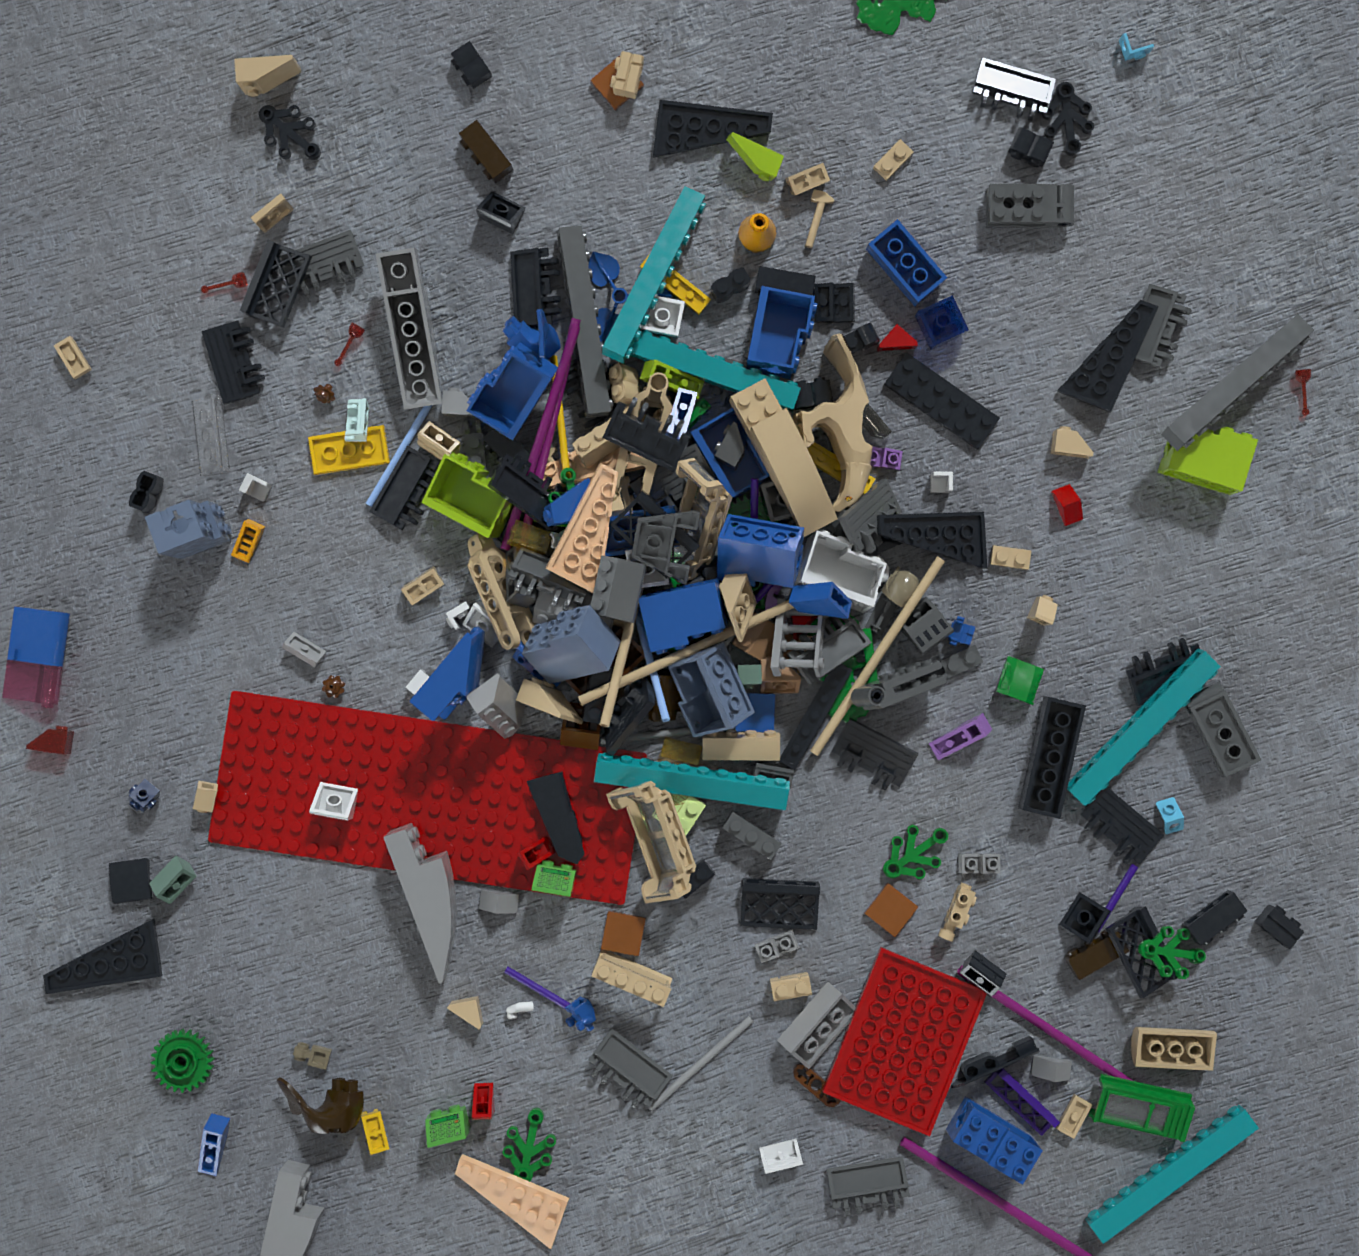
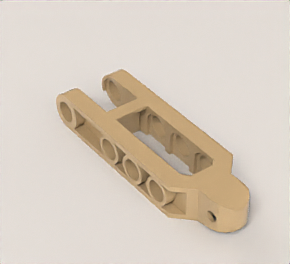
M657 372L650 377L647 389L634 396L638 400L636 407L632 411V415L638 417L640 409L645 402L660 403L662 406L659 421H662L660 431H662L673 409L666 396L669 380L665 374ZM621 447L615 471L618 472L615 493L620 494L629 462L646 467L641 491L644 490L650 495L658 464L648 459L631 455V451Z
M476 533L468 540L470 553L468 569L501 646L506 650L515 649L520 644V638L523 644H526L529 639V632H532V628L536 623L532 622L533 616L529 607L523 608L507 603L505 553L495 546L492 538ZM500 563L502 564V567H503L502 572H501V570H500ZM479 566L481 567V574L478 571ZM493 601L496 603V608L493 607ZM508 635H509L510 638H511V643H510V644H509V642H508Z

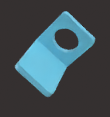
M1126 33L1119 39L1125 61L1135 58V60L1141 59L1154 48V44L1132 50Z
M1172 797L1156 802V806L1164 820L1165 834L1183 830L1184 816L1175 798ZM1179 823L1178 826L1170 828L1171 825Z

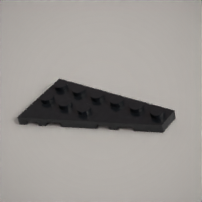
M1140 299L1105 340L1094 349L1083 361L1082 365L1060 386L1057 392L1111 413L1159 306Z
M984 512L877 515V531L879 536L981 569H988Z

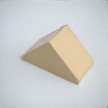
M478 996L451 1001L447 1009L478 1030L481 1028L483 1018Z

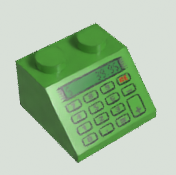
M543 860L542 863L537 864L532 890L571 897L577 869H573V865L561 864V866H556L552 861Z
M458 1104L450 1106L449 1110L441 1111V1109L430 1112L425 1119L428 1148L467 1138L471 1127L466 1106L460 1107Z

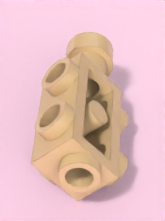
M962 882L957 886L950 907L947 910L944 927L940 929L938 934L939 937L953 942L956 927L962 929L963 925L967 924L969 920L968 911L970 907L974 906L977 898L975 896L976 893L971 890L972 886Z

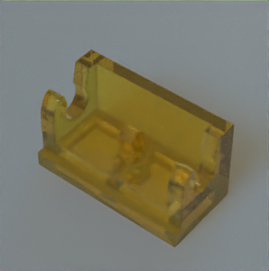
M516 520L506 544L519 549L523 547L544 556L547 552L551 535L548 531Z
M665 737L660 757L698 765L702 746Z

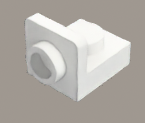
M465 601L446 613L448 616L446 621L451 629L453 627L455 630L461 629L455 618L462 619L468 615V611L471 609L468 602Z

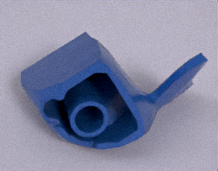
M537 309L536 311L539 330L530 328L524 321L519 322L514 316L505 322L503 332L508 337L507 344L510 347L512 345L516 347L520 342L539 354L540 358H545L546 360L561 348L559 336L555 328L547 323L542 309Z

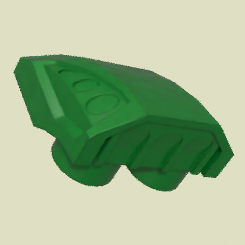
M1007 656L996 692L1033 705L1044 669Z

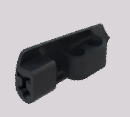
M563 772L528 780L527 785L557 855L578 864L585 853Z
M1027 1036L1011 1043L1013 1050L997 1057L990 1052L981 1053L965 1060L961 1064L963 1077L953 1082L950 1086L951 1088L966 1085L1038 1054L1040 1050L1036 1047L1033 1038ZM993 1059L992 1065L985 1067V1061ZM974 1066V1073L967 1074V1069Z

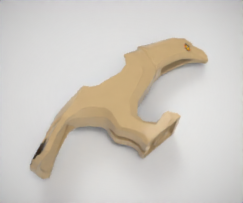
M839 333L830 338L825 345L823 354L833 364L844 381V390L835 403L823 402L812 411H800L793 416V421L807 448L814 443L812 429L815 427L823 430L831 442L841 468L840 490L837 499L832 504L835 512L850 508L860 499L872 470L870 465L872 445L865 442L862 435L863 410L865 405L869 403V399L858 366L853 359L843 334Z

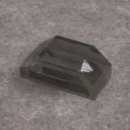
M866 404L863 410L862 426L872 437L885 439L892 431L873 408Z

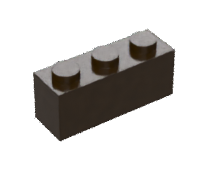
M475 120L459 132L460 144L465 150H470L473 154L471 158L477 166L481 164L484 168L482 172L488 180L492 179L496 184L513 171L512 164L478 120Z
M1106 929L1100 933L1101 936L1093 939L1091 944L1085 941L1082 947H1075L1067 952L1068 955L1064 956L1068 966L1078 980L1085 978L1119 958ZM1114 929L1116 936L1121 938L1120 933ZM1125 944V945H1124V953L1126 954V953H1128V952H1130V951H1129L1128 947H1127L1126 944Z

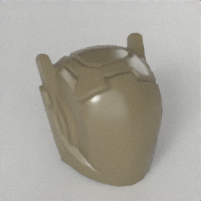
M897 566L881 591L892 602L904 608L920 582L914 574L909 571H899L900 567Z

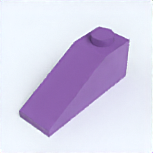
M982 713L933 740L929 745L937 759L940 760L987 736L993 729Z

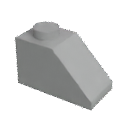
M448 388V391L443 390L441 412L443 416L477 418L466 411L469 407L467 403L469 399L460 389Z

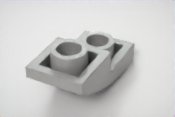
M958 854L959 873L961 874L1000 873V854Z
M791 929L756 943L755 948L761 963L796 950L799 948V945Z

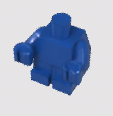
M957 616V619L951 625L954 632L948 636L949 644L956 646L957 643L970 646L975 626L964 624L965 618Z
M580 996L565 1007L567 1012L572 1014L571 1017L566 1019L569 1027L574 1026V1021H576V1027L579 1031L585 1028L587 1031L594 1029L592 1023L596 1020L589 999Z

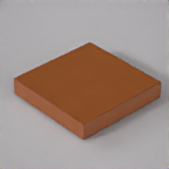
M615 59L590 81L616 111L630 98L615 95L613 87H610L612 76H616L617 73ZM641 80L639 83L638 91L644 87V84Z
M887 882L864 913L896 937L918 906Z
M608 910L601 949L639 956L646 917Z

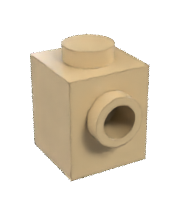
M198 781L193 809L200 813L213 812L218 784Z

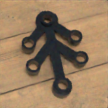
M1061 82L1055 89V99L1047 109V111L1051 112V115L1042 114V117L1045 120L1051 119L1054 115V110L1061 102L1063 110L1054 122L1046 127L1044 135L1046 138H1053L1057 133V129L1064 121L1067 137L1064 150L1066 154L1073 156L1081 149L1080 141L1075 139L1073 121L1082 127V131L1085 134H1090L1093 131L1094 123L1087 121L1071 108L1070 101L1079 107V112L1082 115H1088L1092 110V105L1074 94L1075 90L1071 83ZM1061 90H1066L1067 95L1062 94ZM1083 106H1087L1089 111H1084ZM1085 125H1090L1091 130H1087ZM1048 129L1053 130L1052 135L1047 132ZM1069 146H1073L1075 150L1070 151Z
M265 105L260 109L259 118L266 127L264 142L268 147H274L277 144V140L274 137L273 124L279 128L281 144L279 155L281 158L289 159L291 157L288 136L304 149L305 155L310 160H317L321 156V150L317 144L308 143L294 131L300 129L313 130L316 127L313 118L306 117L303 121L285 123L279 119L290 116L292 118H299L301 110L298 106L292 105L289 109L276 110L271 105ZM294 109L298 110L297 114H292V111ZM267 112H271L269 117H265ZM308 121H312L311 126H306ZM273 138V142L269 144L268 139ZM310 148H315L313 153H309ZM288 150V154L283 156L282 152Z

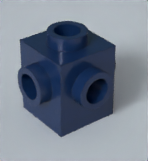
M144 779L139 785L135 784L129 790V805L134 810H140L143 813L147 809L151 810L157 803L156 799L160 796V790Z

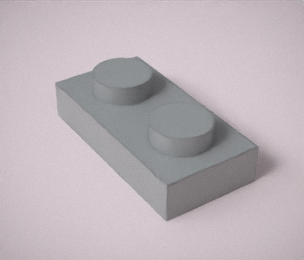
M295 632L290 635L282 646L283 649L314 668L326 654L325 650Z

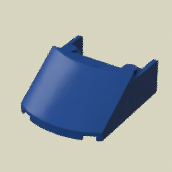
M476 626L470 633L467 632L411 698L410 703L430 720L435 721L438 716L446 720L458 704L463 705L467 700L466 696L479 687L485 631Z

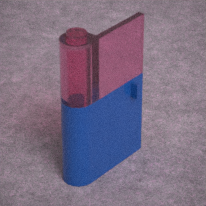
M14 606L2 698L42 703L41 707L53 708L54 705H58L70 613Z

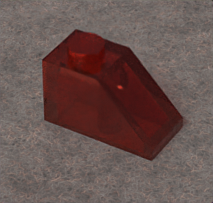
M56 725V728L46 730L28 743L26 749L62 755L71 754L74 731L68 730L67 726Z

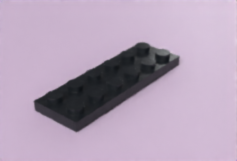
M907 352L884 383L889 389L976 450L979 449L1000 419V417Z

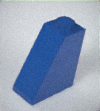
M590 478L579 482L544 507L543 517L548 527L569 523L590 483Z
M833 582L796 585L792 588L789 603L800 613L844 619L849 617L852 601Z

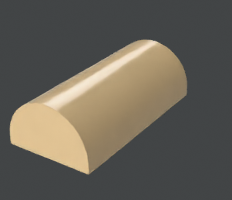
M1135 1027L1131 1038L1133 1063L1135 1067L1213 1071L1217 1033L1209 1030Z

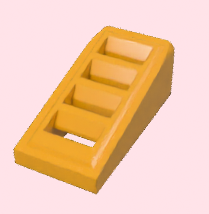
M250 519L245 520L231 556L250 563L265 526ZM247 534V535L253 537L254 539L251 540V539L245 537V535ZM242 541H243V542H245V543H247V544H250L251 546L248 547V546H245V545H243V544H241V543H242ZM239 548L247 551L248 554L246 555L242 552H239Z

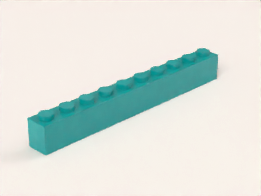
M684 186L602 347L603 355L624 364L626 358L630 359L634 350L632 346L634 342L639 341L642 334L640 330L643 325H647L650 319V315H648L650 310L656 308L658 294L664 292L667 284L665 281L667 277L670 278L675 268L673 265L675 261L679 262L683 253L681 249L683 245L687 246L691 237L689 233L691 229L695 230L699 221L697 217L699 213L703 214L707 204L704 203V194Z
M642 330L639 341L634 342L632 346L634 350L631 356L643 361L658 360L706 383L735 393L766 379L781 408H787L792 413L801 390L798 384L788 380L786 383L780 381V377L769 374V376L761 374L762 371L751 368L749 370L743 368L744 365L735 361L732 363L726 362L725 358L718 355L714 357L709 356L704 350H691L684 343L678 342V345L671 343L669 338L660 336V338L652 336L653 333L647 330Z
M1198 648L1069 780L1067 791L1084 806L1092 803L1100 790H1104L1109 785V781L1114 776H1118L1127 763L1135 759L1136 753L1140 749L1145 748L1150 743V739L1154 735L1159 734L1168 721L1176 717L1177 711L1181 707L1186 706L1195 693L1203 689L1208 679L1216 676L1217 670L1221 666L1206 651Z
M606 752L598 753L594 782L624 787H635L644 782L652 781L656 784L655 787L660 790H666L671 794L786 810L790 790V781H786L783 778L772 779L763 775L752 776L743 772L732 773L723 769L711 770L703 766L671 764L668 761L657 762L648 758H632L628 755L612 756Z
M1240 1105L1231 1107L1222 1118H1216L1211 1126L1200 1130L1195 1138L1185 1141L1176 1152L1169 1153L1165 1160L1154 1164L1149 1172L1138 1176L1130 1186L1123 1187L1114 1198L1107 1199L1099 1209L1092 1210L1088 1217L1085 1218L1086 1222L1104 1244L1258 1130L1259 1127Z

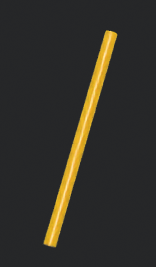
M553 355L550 357V362L558 367L557 356ZM561 402L557 428L563 470L570 468L563 403ZM566 472V477L570 479V472Z

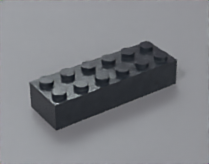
M1043 696L1018 809L1058 819L1061 818L1086 705Z

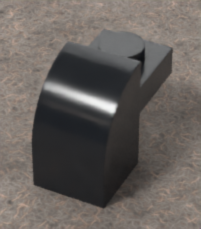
M872 323L860 326L855 331L844 336L851 354L860 350L864 351L880 342V338Z

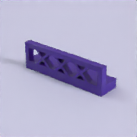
M1004 1068L992 1073L984 1081L1041 1136L1051 1125L1056 1128L1060 1124V1121ZM999 1075L1003 1079L1004 1087H995L991 1082ZM1007 1090H1015L1018 1093V1100H1009L1007 1098ZM1021 1103H1029L1032 1106V1113H1023L1021 1111ZM1043 1116L1047 1120L1041 1129L1035 1124V1117Z

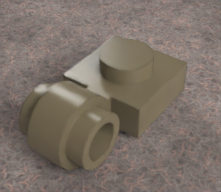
M299 1042L294 1047L293 1055L297 1061H305L306 1058H309L307 1065L326 1070L332 1049L313 1045L310 1051L308 1044Z

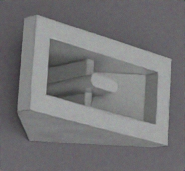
M481 889L479 909L495 914H517L520 894Z
M1033 1055L1031 1075L1052 1082L1070 1080L1072 1061Z

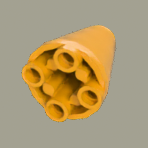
M762 213L752 214L742 221L738 231L739 239L747 250L753 253L763 252L774 243L776 227L773 221Z

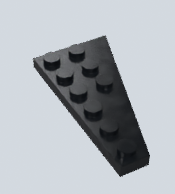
M659 100L653 158L729 143L727 137L732 132L747 139L768 135L771 133L773 113Z
M155 918L44 974L45 993L52 994L163 976Z

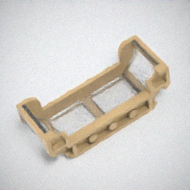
M695 458L678 461L676 474L680 478L688 477L678 513L700 511L697 530L683 528L700 545L682 563L683 565L690 566L687 581L694 579L698 575L696 570L704 562L708 565L713 561L718 545V536L725 523L732 496L726 491L725 487L709 475ZM683 546L674 547V557H683L688 552Z
M652 781L628 788L620 787L606 794L609 804L613 809L627 808L651 875V879L644 882L641 888L645 903L678 899L690 892L692 886L689 883L690 875L695 872L696 868L670 792L658 789Z

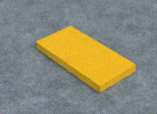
M384 425L368 427L367 442L345 441V431L308 437L314 475L390 463Z

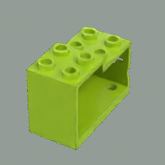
M1223 427L1216 431L1207 429L1200 437L1196 434L1193 437L1195 441L1187 448L1183 446L1178 451L1173 446L1170 447V443L1167 441L1164 449L1165 453L1157 473L1227 495L1242 492L1258 439L1252 438L1253 435L1242 432L1239 434L1234 432L1233 428Z
M452 452V454H444L421 503L487 538L500 537L514 505L487 486L491 478H487L489 471L484 469V465L476 461L474 463L468 461L469 457L461 453L456 454Z

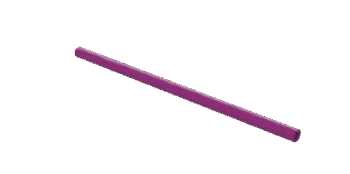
M571 318L569 331L571 325L580 327L581 320ZM571 360L535 470V475L542 480L546 470ZM526 514L518 545L527 547L533 519Z
M571 325L528 459L531 467L526 476H528L529 472L535 473L581 329L580 327ZM513 506L500 547L505 550H510L522 513L515 506Z
M961 965L957 970V974L966 979L967 981H969L967 978L960 974V971L963 967ZM998 990L991 996L1107 1075L1134 1081Z
M905 1136L900 1141V1145L1071 1254L1075 1256H1093Z

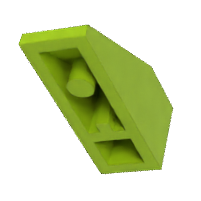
M734 132L727 137L730 145L753 173L759 175L758 177L761 180L772 181L776 178L784 158L783 155Z
M655 359L645 361L640 380L648 383L654 373H663L669 380V391L677 393L678 388L697 392L696 399H699L704 384L703 380Z

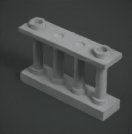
M778 599L777 605L785 602L786 599ZM795 608L776 616L771 658L773 676H781L782 669H785V667L814 668L816 677H820L821 670H824L822 650L825 618L829 616L800 613ZM790 616H818V625H789L787 618H790ZM789 633H817L816 642H787L785 635ZM787 650H815L814 660L785 659L783 654Z

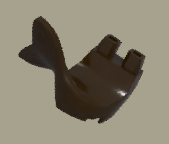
M642 664L637 669L644 667L647 664ZM663 668L658 670L657 674L670 717L669 721L676 720L677 712L681 711L678 702L683 699L670 670ZM647 675V677H649L650 684H652L650 675ZM626 686L619 688L616 702L625 696L624 689ZM654 692L655 705L649 711L648 719L653 722H660L661 715Z
M280 1077L277 1079L279 1087L288 1100L291 1113L295 1115L302 1113L307 1127L312 1133H347L358 1125L364 1105L363 1091L358 1090V1080H345L346 1078L342 1077L332 1078V1089H327L325 1101L319 1108L314 1109L307 1105L302 1096L289 1082Z

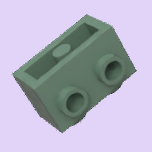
M737 665L736 671L744 688H754V684H762L761 665Z
M175 856L149 884L157 898L171 904L196 878V874L189 862Z

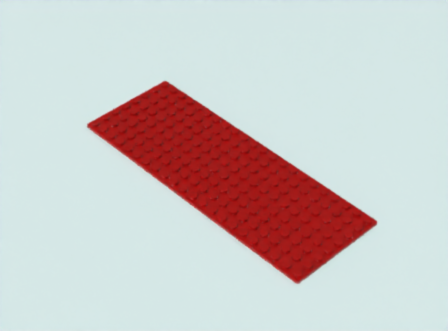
M242 691L231 692L217 778L218 788L208 834V841L211 843L396 871L383 837L393 829L412 823L413 827H417L420 837L418 840L420 845L425 847V858L445 851L448 852L454 880L533 891L532 885L537 864L526 870L518 852L546 836L555 853L544 860L552 861L556 866H561V864L573 865V869H577L572 898L623 905L627 892L635 831L627 808L613 809L606 795L620 787L624 789L631 787L594 782L598 753H605L606 747L599 746L598 750L564 746L560 745V740L518 733L504 739L498 732L492 729ZM618 749L614 754L616 756L628 755L637 759L647 758L646 753ZM563 772L585 853L578 864L557 855L527 785L528 780ZM320 782L358 789L353 819L347 821L309 813Z

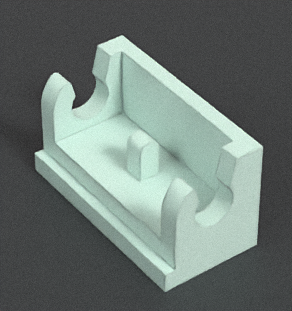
M350 399L347 405L345 441L367 442L369 418L367 399Z

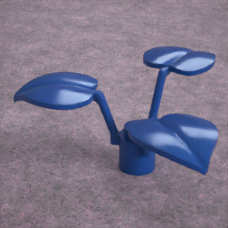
M593 252L588 268L592 269L593 283L603 287L609 282L614 290L612 298L615 304L612 312L608 308L598 309V317H596L597 324L601 326L600 341H606L619 315L615 314L618 304H624L629 294L623 288H617L612 282L613 279L618 277L620 272L618 261L610 255ZM666 288L662 294H658L659 297L671 299V293Z

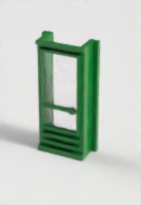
M1100 1074L1099 1083L1102 1088L1096 1109L1091 1108L1088 1114L1089 1117H1092L1093 1122H1102L1185 1142L1195 1111V1106L1191 1100L1192 1094Z

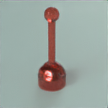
M239 272L232 276L231 281L208 287L204 285L201 287V291L207 293L209 290L232 284L237 288H244L248 286L244 272Z
M353 322L348 329L351 337L339 358L334 361L336 366H341V360L353 339L360 338L365 332V329Z
M1311 369L1296 370V380L1302 383L1303 410L1301 413L1307 416L1310 411L1307 409L1306 383L1311 379Z

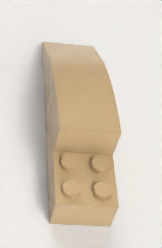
M763 379L731 396L729 400L731 406L796 525L804 527V537L837 520L835 510L809 451L787 408L782 410L767 380Z

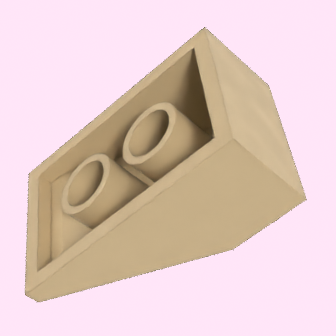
M293 55L234 59L236 83L245 95L251 97L265 94L301 73V68Z
M727 574L724 576L722 583H720L719 589L738 642H742L757 602L747 574Z
M532 678V680L523 679L516 701L558 718L582 724L583 720L562 692L554 689V684H549L536 678Z

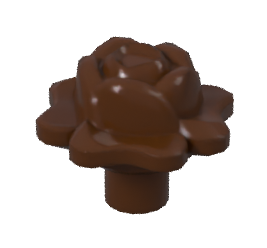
M326 384L324 387L322 385L314 387L313 391L315 392L316 399L322 403L334 401L335 394L331 391L333 387L330 384Z
M330 675L327 680L323 681L322 691L326 692L327 697L331 698L333 696L338 698L341 693H344L345 690L342 687L345 686V683L341 681L339 676L334 678L333 675Z

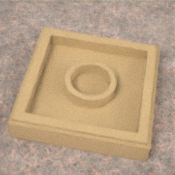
M280 193L254 214L251 219L266 233L292 212L293 207Z

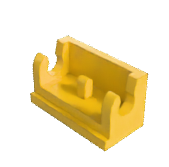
M374 1109L370 1113L362 1112L361 1118L370 1155L389 1150L381 1112L378 1109Z

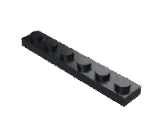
M841 664L828 673L781 754L780 762L794 770L796 769L851 674L852 669Z

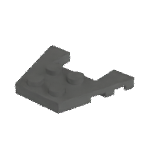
M700 511L638 518L631 558L653 569L656 568L664 572L666 576L673 577L679 580L680 583L687 585L690 566L670 562L676 527L697 530Z

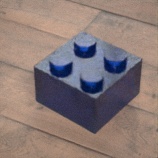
M953 295L919 310L915 315L930 350L957 339L969 331Z

